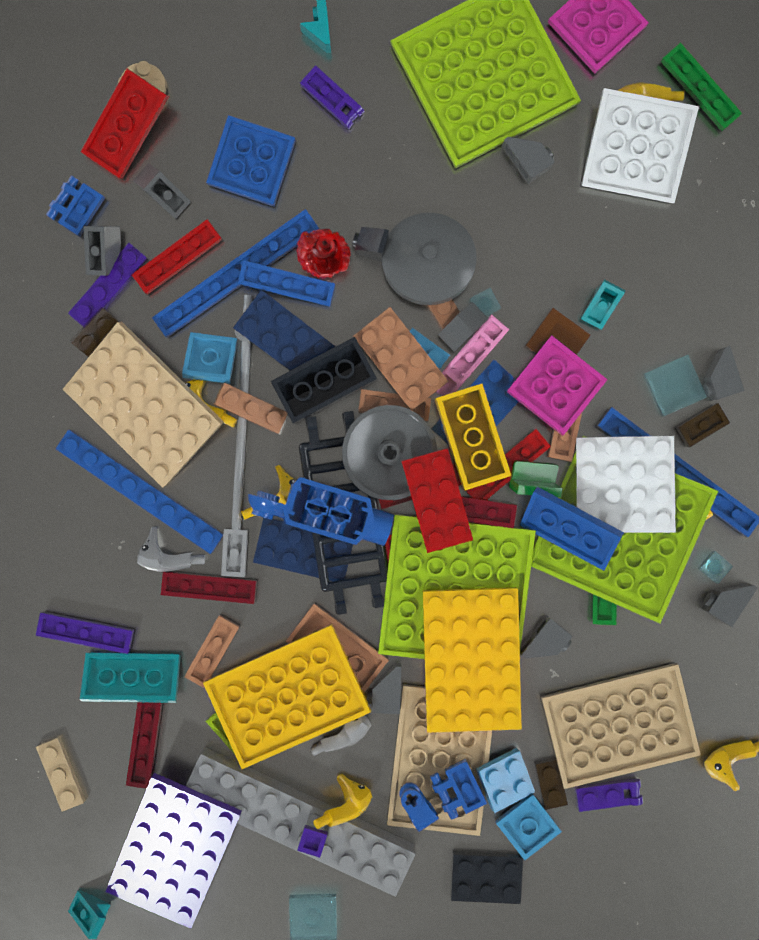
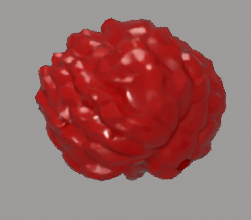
M318 229L310 233L307 231L301 233V237L297 242L296 252L297 260L303 270H306L308 273L310 272L314 277L325 279L327 277L332 278L334 274L348 269L351 255L350 247L339 232H332L330 229Z

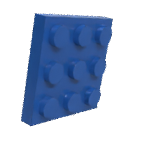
M228 115L206 181L207 185L274 207L296 138Z

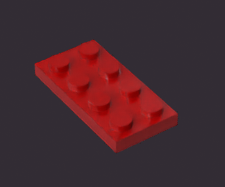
M127 68L84 144L81 153L118 178L123 179L170 96Z
M448 448L402 460L427 553L473 541Z

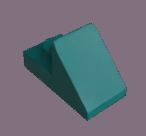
M316 0L317 6L312 7L314 21L300 23L301 32L326 53H330L331 44L326 0Z
M604 279L595 289L594 296L582 314L581 319L602 330L626 290Z
M78 890L68 912L88 939H97L106 920L110 904L82 890Z

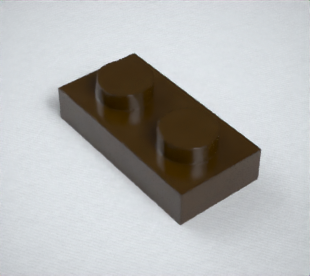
M101 307L70 342L89 357L119 321Z
M715 403L677 426L676 429L687 447H692L730 424V421L719 403Z
M556 757L534 762L545 810L568 805Z

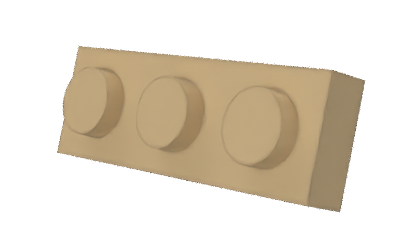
M59 736L37 745L36 749L61 811L63 812L83 804L86 799L61 737Z

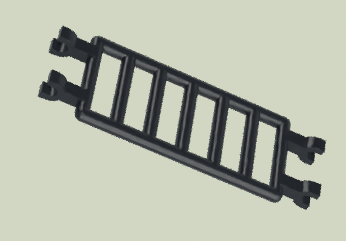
M353 411L342 413L345 434L354 422ZM316 416L307 417L305 423L309 442L299 444L303 478L313 481V474L345 470L343 460L311 465L309 451L343 446L345 436L319 440ZM353 483L331 486L348 492L361 491ZM368 495L372 508L379 509L378 499ZM312 532L320 587L323 592L333 591L336 614H347L343 589L370 585L372 607H384L380 583L387 581L388 561L385 545L382 546L375 543L376 550L325 558L324 544L342 541ZM378 559L380 570L378 574L329 582L327 571L329 567Z

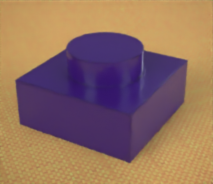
M305 825L297 851L320 858L328 832Z

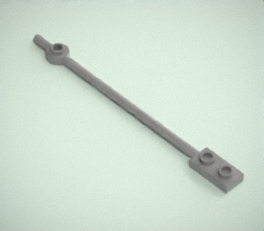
M244 295L243 313L253 301V295ZM235 330V335L242 341L239 390L248 393L251 341ZM237 416L231 529H224L221 576L233 577L246 576L248 530L241 529L247 420Z

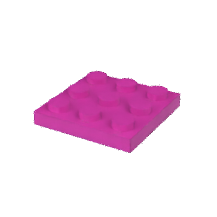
M569 0L548 20L550 26L594 74L649 24L629 0Z
M551 335L507 392L563 436L608 379Z

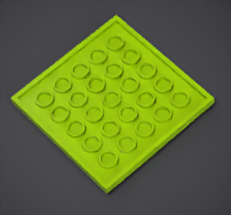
M467 0L390 41L455 169L500 146L507 137L515 138L581 102L529 0Z
M576 453L562 482L561 488L563 490L560 498L577 507ZM675 473V533H624L604 571L539 536L533 549L531 567L660 624L718 491Z
M394 514L378 654L425 659L423 590L517 587L519 644L521 649L536 531L514 527L513 529L468 522L473 541L427 553L417 516Z

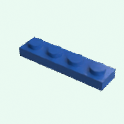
M242 260L237 284L329 307L335 283Z

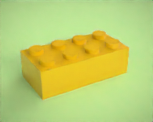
M483 384L436 398L435 403L463 490L511 476Z

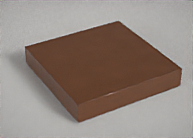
M552 308L525 347L534 354H537L552 335L577 355L591 335L555 308Z

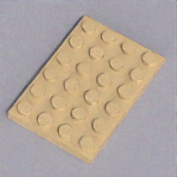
M122 321L117 322L63 388L162 488L169 484L224 423Z
M677 663L541 696L564 789L701 755Z
M406 684L402 686L387 825L416 829L402 806L399 795L400 788L405 783L412 782L419 787L439 816L437 821L424 830L480 836L483 806L467 814L463 807L460 806L456 808L459 816L451 820L448 813L444 812L441 806L442 801L438 793H435L432 788L433 783L430 776L438 772L441 779L444 780L448 778L445 768L466 759L485 797L476 768L489 762L492 730L427 733L426 690L424 686ZM453 787L446 789L451 799L457 797ZM411 794L407 795V797H410L411 799L415 798V796H412Z

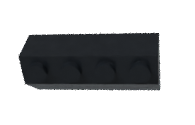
M353 337L270 382L292 423L297 424L376 382L377 377L359 343Z

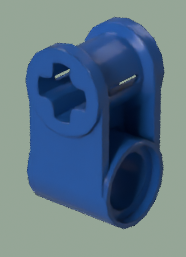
M408 782L400 788L399 795L402 806L419 832L439 819L432 804L425 798L416 784ZM411 794L412 796H415V798L411 799L410 797H407V795Z

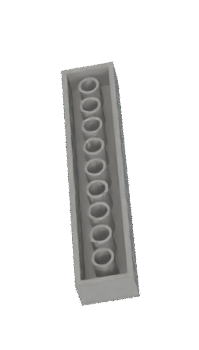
M207 747L200 754L186 784L188 788L242 810L237 821L238 824L296 851L304 826L315 827L313 823L315 819L323 816L326 810L336 808L250 767L241 769L239 762ZM354 818L332 827L325 825L319 828L328 832L320 858L300 852L395 897L416 855L415 844L360 818Z

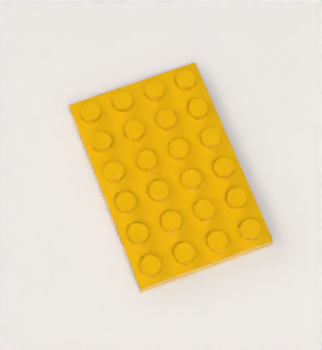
M518 588L423 590L427 733L522 729Z
M333 624L203 682L241 769L371 713V708Z

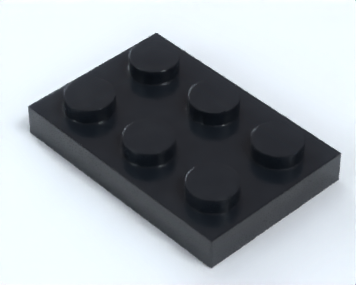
M453 851L451 901L521 904L522 856L520 854Z

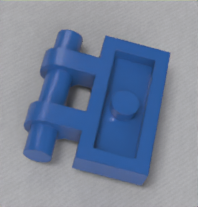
M71 175L67 183L64 182L60 187L62 190L56 200H52L49 204L50 209L46 215L55 220L58 213H61L62 217L58 223L81 237L84 232V226H88L105 197L84 183L79 190H76L75 187L79 180ZM70 195L73 196V200L71 201L69 206L65 208L64 204L66 203L67 199Z
M466 759L445 768L448 778L444 780L441 779L438 772L430 776L433 783L432 788L435 793H438L442 801L441 806L444 812L448 813L451 820L459 816L456 808L460 806L463 807L467 814L487 804ZM453 787L457 797L451 799L446 789Z

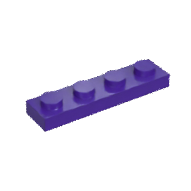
M128 243L120 252L108 276L100 275L68 314L84 326L101 307L106 309L133 278L132 274L140 269L149 259Z
M40 612L36 636L125 654L130 653L134 629L48 612Z

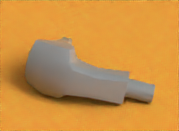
M151 527L145 543L138 552L137 563L148 570L158 572L175 571L190 568L191 564H205V555H191V552L178 555L163 553L158 546L157 527Z
M364 715L344 724V728L340 733L323 738L320 743L312 746V754L315 756L323 751L331 752L356 744L372 726L370 720Z

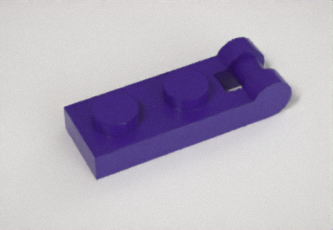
M316 65L300 82V86L348 130L354 124L353 121L356 117H361L365 112L354 99ZM347 105L351 110L344 114L341 110Z
M638 778L575 786L578 811L642 805L643 796L640 795L639 791L641 781ZM630 789L631 795L624 796L623 790Z

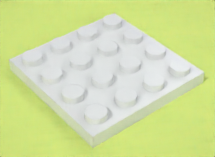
M603 88L581 186L675 203L699 106Z
M674 436L576 438L577 508L624 533L676 532Z

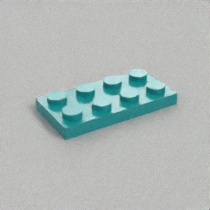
M85 653L80 700L83 702L176 703L181 656L179 654Z

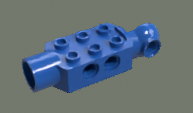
M302 477L291 484L285 504L278 503L279 496L258 491L256 496L248 494V501L253 509L251 514L270 520H273V516L283 518L286 525L357 545L361 540H366L384 546L393 523L394 515L372 508L370 498Z

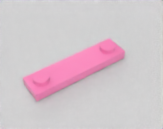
M491 314L488 320L442 371L449 382L436 392L441 396L456 392L509 329Z

